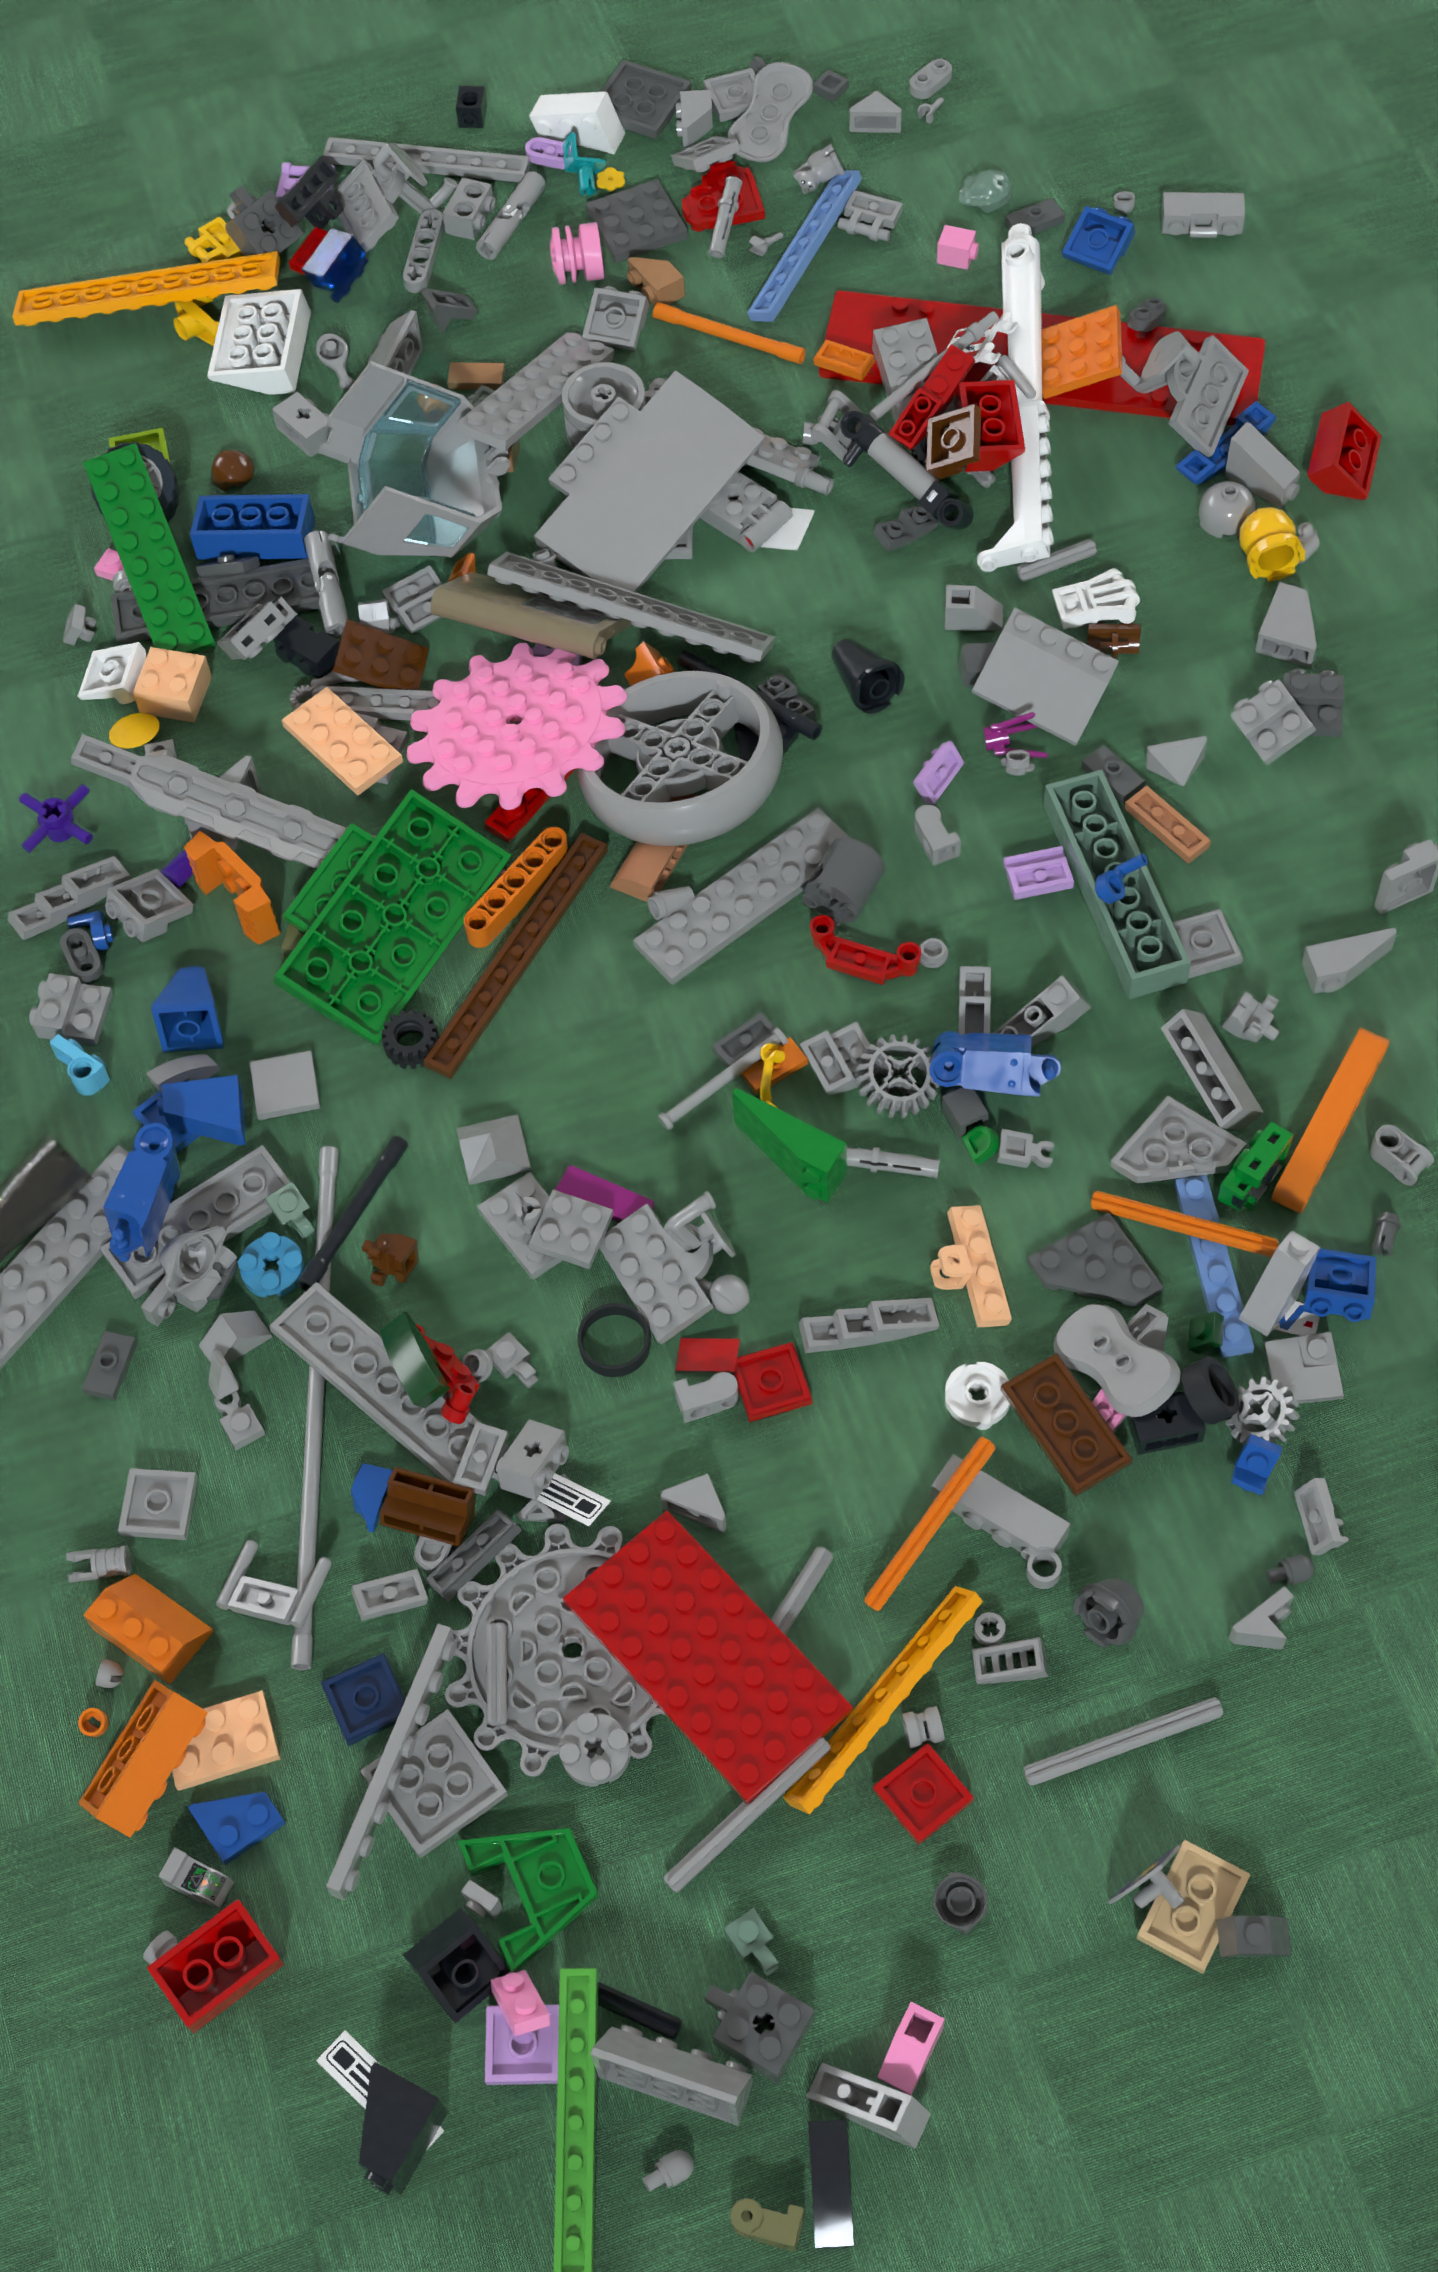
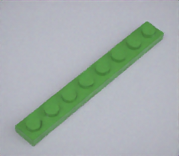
M597 1968L560 1969L554 2272H594L597 2072L590 2054L593 2046L597 2043Z

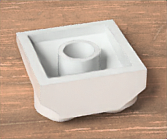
M137 642L93 651L78 697L81 700L115 698L120 704L134 702L133 690L146 660L145 648Z

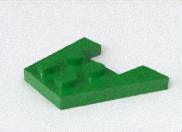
M570 1828L457 1841L471 1876H475L503 1862L506 1863L529 1917L530 1925L498 1939L512 1973H516L599 1897Z

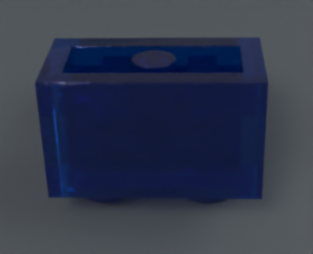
M331 228L301 270L315 287L332 292L330 298L334 302L339 303L343 296L346 297L351 291L350 286L355 279L360 278L365 272L363 268L368 263V259L364 257L366 251L352 234Z

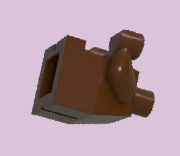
M381 1233L375 1242L366 1239L362 1245V1251L369 1255L367 1257L372 1260V1265L379 1269V1272L374 1271L370 1276L371 1283L377 1286H383L387 1276L390 1274L395 1276L396 1281L404 1283L419 1262L417 1240L402 1234Z

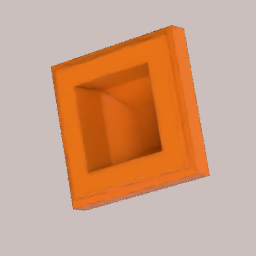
M472 552L468 553L455 563L448 582L470 572L476 573L475 554Z

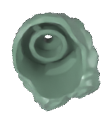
M984 170L978 175H969L963 180L959 201L962 205L967 207L977 206L985 213H989L1010 201L1012 184L1003 172Z

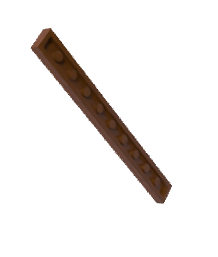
M584 833L579 835L436 1041L434 1047L423 1060L426 1068L448 1079L453 1078L608 852L606 843Z

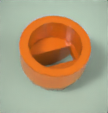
M88 1708L81 1713L78 1727L84 1735L98 1737L107 1731L109 1718L100 1709ZM92 1716L101 1722L99 1728L89 1722Z

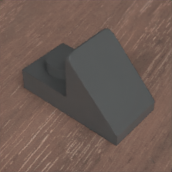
M423 288L421 292L429 315L441 333L445 332L452 317L455 319L473 320L478 312L465 294Z

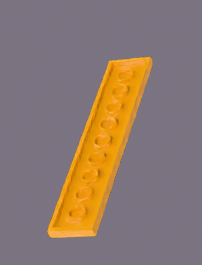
M278 251L22 290L18 293L12 317L15 326H33L39 322H59L70 317L85 318L96 313L112 314L122 309L138 310L148 305L164 306L174 301L190 302L195 298L201 297L216 298L221 294L227 293L242 294L247 290L253 289L268 290L273 286H277L280 258Z

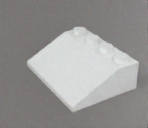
M302 290L225 296L207 375L209 380L269 395L295 393L311 316L310 308Z

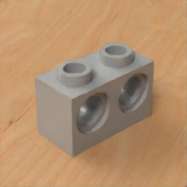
M467 178L461 179L442 213L446 234L475 240L479 231L484 229L488 214L493 212L496 199L493 196L491 184Z

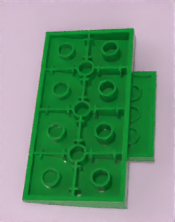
M411 789L376 837H373L351 822L283 914V920L303 932L304 936L275 974L273 984L337 1024L378 1046L382 1040L381 1033L382 1029H385V1022H391L390 1017L393 1014L397 1017L400 1015L399 1011H403L464 925L466 913L488 891L512 855Z

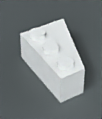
M607 91L540 95L529 115L539 137L564 142L572 132L576 135V146L615 154L625 135V131Z

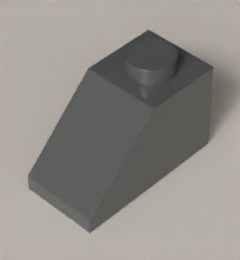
M1256 1915L1231 1916L1217 1919L1220 1957L1291 1956L1288 1918Z

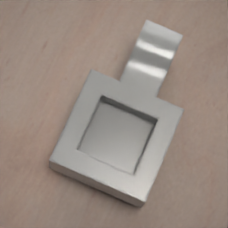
M510 1332L486 1350L492 1357L493 1366L505 1379L514 1373L527 1388H530L538 1381V1378L534 1375L536 1371L528 1363L531 1360L530 1353Z

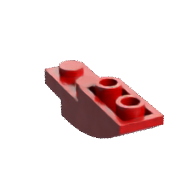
M951 344L922 389L918 388L888 433V436L913 450L926 436L928 419L942 415L957 395L959 382L964 380L974 365L975 358Z

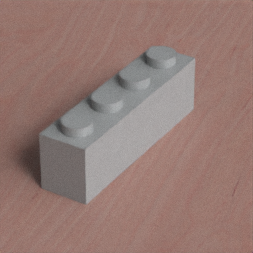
M1182 1009L1161 1027V1030L1220 1128L1241 1132L1264 1113L1204 1013Z

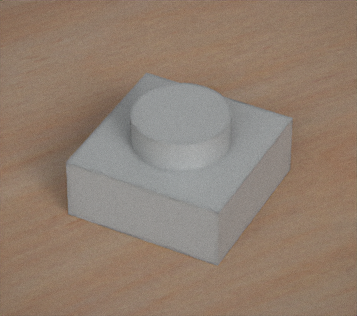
M471 1880L467 1882L461 1891L467 1902L465 1907L479 1918L483 1919L486 1914L495 1920L503 1908L499 1898Z

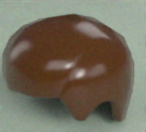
M225 450L220 452L213 460L211 479L213 484L222 491H228L232 486L242 489L253 478L254 465L252 459L244 452Z

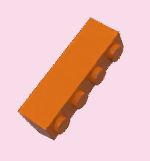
M154 1680L78 1804L98 1820L131 1838L133 1833L139 1831L145 1824L148 1817L147 1811L154 1799L158 1800L163 1795L167 1787L166 1780L172 1770L178 1768L184 1761L187 1753L185 1749L191 1739L197 1737L203 1730L206 1723L205 1717L208 1712Z

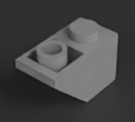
M711 90L680 91L681 102L676 103V119H681L682 121L676 122L677 137L683 138V148L690 147L713 128Z
M946 585L944 630L1002 631L1003 605L976 586Z

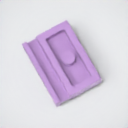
M1062 846L1004 857L1003 866L1007 872L1014 900L1071 889L1074 886V880Z

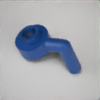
M1141 853L1117 865L1113 871L1109 870L1096 878L1095 885L1097 896L1108 904L1124 898L1125 886L1122 881L1123 877L1147 865V857Z
M101 911L67 917L69 929L90 925L93 942L97 951L110 949L109 943L114 942L113 931L110 924L105 925L104 914Z

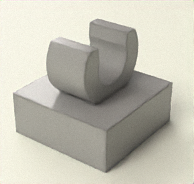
M75 604L66 619L64 643L74 645L78 637L84 641L92 640L95 632L89 631L86 628L93 629L96 620L91 617H85L86 607Z

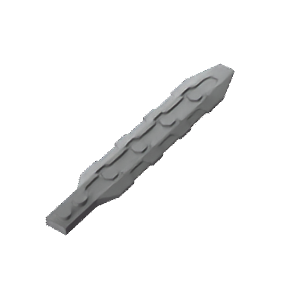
M82 734L71 757L70 764L128 786L149 807L175 817L182 816L213 828L214 832L231 839H241L271 851L272 855L290 862L295 860L315 869L320 866L347 829V827L312 815V811L294 804L287 805L256 793L253 788L237 782L231 783L200 771L197 766L171 756H138Z

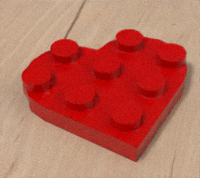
M735 161L712 164L710 166L711 170L705 176H702V184L691 188V193L685 199H682V215L693 231L700 232L704 229H714L719 211L717 204L718 200L722 198L725 180L728 177H736L742 181V186L737 201L739 208L734 213L732 225L765 219L764 207L752 172L747 166L745 169L735 166Z

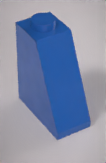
M238 1075L162 1085V1097L157 1098L159 1115L165 1116L169 1128L236 1145H246L243 1091Z

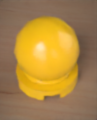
M1273 507L1258 508L1246 517L1240 527L1239 540L1240 547L1247 555V566L1251 575L1255 579L1267 577L1268 582L1284 579L1296 572L1294 567L1300 560L1303 562L1305 560V549L1300 539L1296 536L1295 524L1283 510Z

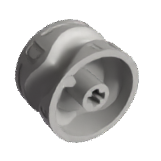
M601 362L578 369L566 380L562 390V402L565 413L567 441L572 450L618 396L639 411L643 409L646 404L645 389L637 373L621 364Z

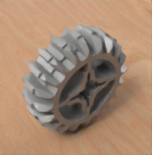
M892 1034L889 1037L888 1043L881 1037L877 1040V1046L869 1044L867 1053H862L859 1060L862 1064H858L856 1067V1073L860 1075L856 1078V1085L863 1086L859 1091L860 1096H869L866 1102L867 1106H872L875 1103L878 1104L876 1110L878 1114L882 1113L883 1109L889 1110V1118L894 1117L895 1111H899L902 1119L906 1118L908 1110L914 1116L917 1115L920 1111L919 1106L926 1109L930 1104L929 1099H935L937 1095L935 1089L940 1086L930 1076L929 1068L932 1056L927 1057L930 1051L929 1046L919 1049V1039H915L913 1044L907 1043V1035L902 1036L901 1042L897 1041L896 1036ZM892 1056L903 1057L906 1059L899 1061L894 1059ZM876 1064L881 1068L880 1072L885 1077L881 1086L877 1084L873 1074V1067ZM916 1066L922 1076L923 1084L921 1088L915 1084L916 1080L912 1076ZM905 1072L903 1078L898 1077L897 1079L894 1078L891 1081L893 1075L898 1076L899 1074H903ZM899 1092L903 1094L904 1097L890 1095V1093Z

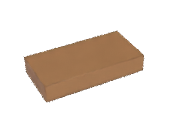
M450 362L448 388L458 390H497L503 385L504 363Z

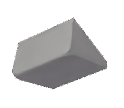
M215 1350L212 1353L208 1385L215 1398L220 1400L239 1390V1385L221 1352Z

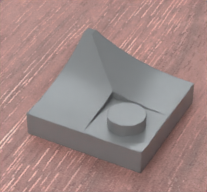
M1331 1332L1265 1342L1264 1346L1271 1381L1273 1382L1277 1379L1283 1386H1287L1298 1404L1343 1399L1344 1394Z

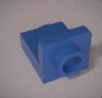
M1250 1433L1235 1461L1231 1482L1246 1491L1262 1495L1266 1488L1267 1479L1281 1455L1282 1446Z

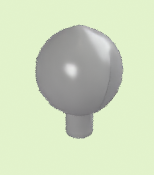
M724 1275L717 1278L714 1282L704 1279L699 1281L705 1293L709 1294L714 1308L721 1313H738L750 1301L749 1289L746 1283L735 1275Z

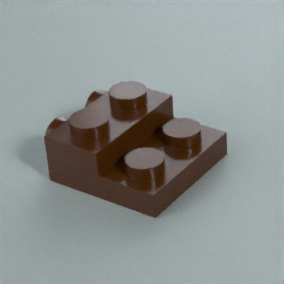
M973 404L928 419V431L926 433L927 457L925 460L927 472L938 479L962 473L964 465L980 461V407Z

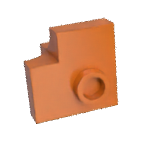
M643 641L635 648L636 660L634 665L624 675L630 686H633L652 677L673 673L675 670L669 661L661 656L658 650Z

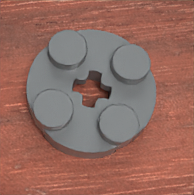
M583 1713L565 1729L559 1744V1757L567 1774L577 1783L589 1787L599 1786L598 1784H604L608 1781L611 1783L618 1779L626 1770L631 1757L629 1738L623 1726L614 1718L604 1714ZM601 1742V1749L604 1753L602 1755L595 1754L593 1758L588 1757L589 1750L586 1747L589 1744Z

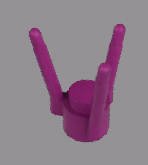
M1030 712L1001 723L990 724L991 727H984L987 751L994 750L995 756L1006 755L1012 750H1021L1004 748V745H1010L1008 734L1038 728V726L1032 723L1013 726L1034 718L1035 713ZM1024 750L1030 754V757H1048L1046 752Z

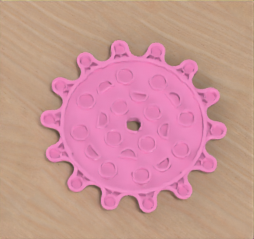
M526 643L516 644L513 647L511 656L507 660L498 663L489 662L484 656L477 655L470 659V675L465 679L457 682L440 679L434 683L432 693L437 700L441 701L436 707L428 710H418L411 715L410 725L412 729L426 732L427 735L424 739L411 744L407 748V759L410 763L414 764L422 762L434 764L423 776V787L426 790L436 791L448 784L458 785L456 803L462 808L471 807L483 795L493 793L499 796V803L503 809H515L521 804L523 794L532 788H541L548 796L557 797L562 795L567 789L564 780L567 772L576 768L596 771L603 766V756L594 748L601 740L616 739L625 733L624 723L620 719L606 716L611 708L623 704L627 700V693L619 685L598 686L599 682L609 673V666L601 659H595L587 664L576 666L572 665L576 654L555 649L545 657H534L532 648ZM512 720L513 722H517V721H521V722L516 725V724H511L510 721Z

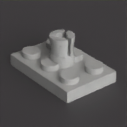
M529 1172L478 1205L477 1208L480 1215L530 1278L534 1280L563 1260L529 1249V1242L550 1197Z

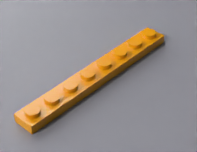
M957 1586L951 1590L829 1739L830 1750L784 1794L783 1798L790 1806L811 1814L823 1802L824 1796L844 1776L846 1769L854 1759L866 1749L868 1742L876 1732L888 1722L890 1715L898 1705L910 1695L911 1689L931 1669L933 1662L952 1643L954 1636L963 1625L974 1616L976 1609L983 1602L976 1592Z

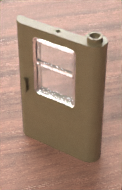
M475 572L467 573L438 586L432 596L430 607L431 613L436 616L591 659H596L598 655H603L608 639L631 627L630 620L621 617L620 619H611L604 616L602 611L596 609L591 611L583 610L576 606L577 603L567 600L565 602H558L550 599L548 594L526 592L520 585L514 583L511 585L501 584L495 581L493 577Z

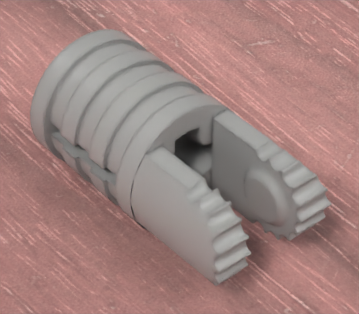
M127 1545L120 1548L113 1547L111 1549L66 1552L67 1561L78 1562L90 1558L91 1572H73L68 1575L69 1583L99 1580L102 1577L131 1575L132 1561Z

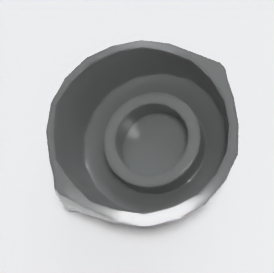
M952 1872L936 1887L933 1906L943 1923L967 1936L986 1914L988 1896L978 1880L962 1873Z

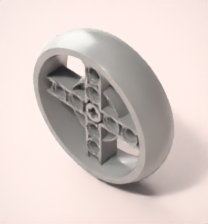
M673 672L646 679L625 689L627 700L623 704L611 708L606 716L620 719L625 725V733L619 738L604 739L595 745L594 749L604 759V764L600 769L586 771L577 768L578 782L583 797L596 817L608 828L640 843L658 846L688 845L712 839L732 830L746 821L763 805L772 792L780 774L783 760V739L774 713L760 695L750 687L731 677L712 672ZM690 715L687 719L668 721L656 727L651 726L670 718ZM735 723L745 725L759 737L756 750L748 762L724 753L721 739ZM613 754L635 761L639 774L621 795L608 788L602 782L604 770ZM704 788L711 790L690 799L668 802L672 796H685L696 793Z

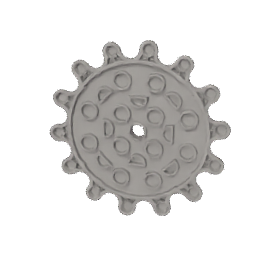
M553 1524L545 1532V1546L539 1554L527 1556L516 1545L509 1543L495 1556L501 1571L500 1577L495 1583L481 1585L477 1582L469 1581L457 1591L459 1601L472 1611L473 1616L471 1623L465 1629L452 1630L457 1642L454 1656L465 1661L466 1672L460 1680L453 1682L447 1687L445 1698L452 1707L458 1708L474 1704L483 1710L484 1720L474 1733V1743L479 1749L489 1751L505 1740L512 1739L517 1741L522 1747L520 1767L527 1776L535 1777L544 1772L548 1761L553 1756L559 1754V1744L565 1729L583 1713L604 1714L617 1720L628 1735L631 1756L636 1759L647 1757L652 1750V1741L646 1731L648 1720L654 1715H666L563 1601L565 1595L621 1549L623 1536L621 1531L614 1526H607L601 1529L592 1545L579 1547L572 1542L569 1530L565 1525ZM491 1623H504L507 1629V1722L505 1725L500 1726L489 1725L487 1721V1626ZM570 1643L580 1644L582 1646L581 1656L575 1658L565 1657L563 1654L565 1647ZM595 1742L586 1747L589 1750L588 1757L593 1758L595 1754L601 1755L603 1752L601 1742Z

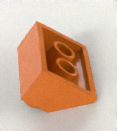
M136 1573L105 1588L83 1614L94 1631L168 1685L174 1681L214 1632L211 1627Z

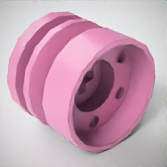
M597 222L579 224L578 237L574 238L569 226H565L566 239H560L558 227L552 228L550 251L553 270L558 278L559 285L566 284L565 272L567 271L571 272L572 283L577 282V270H583L586 281L604 279Z

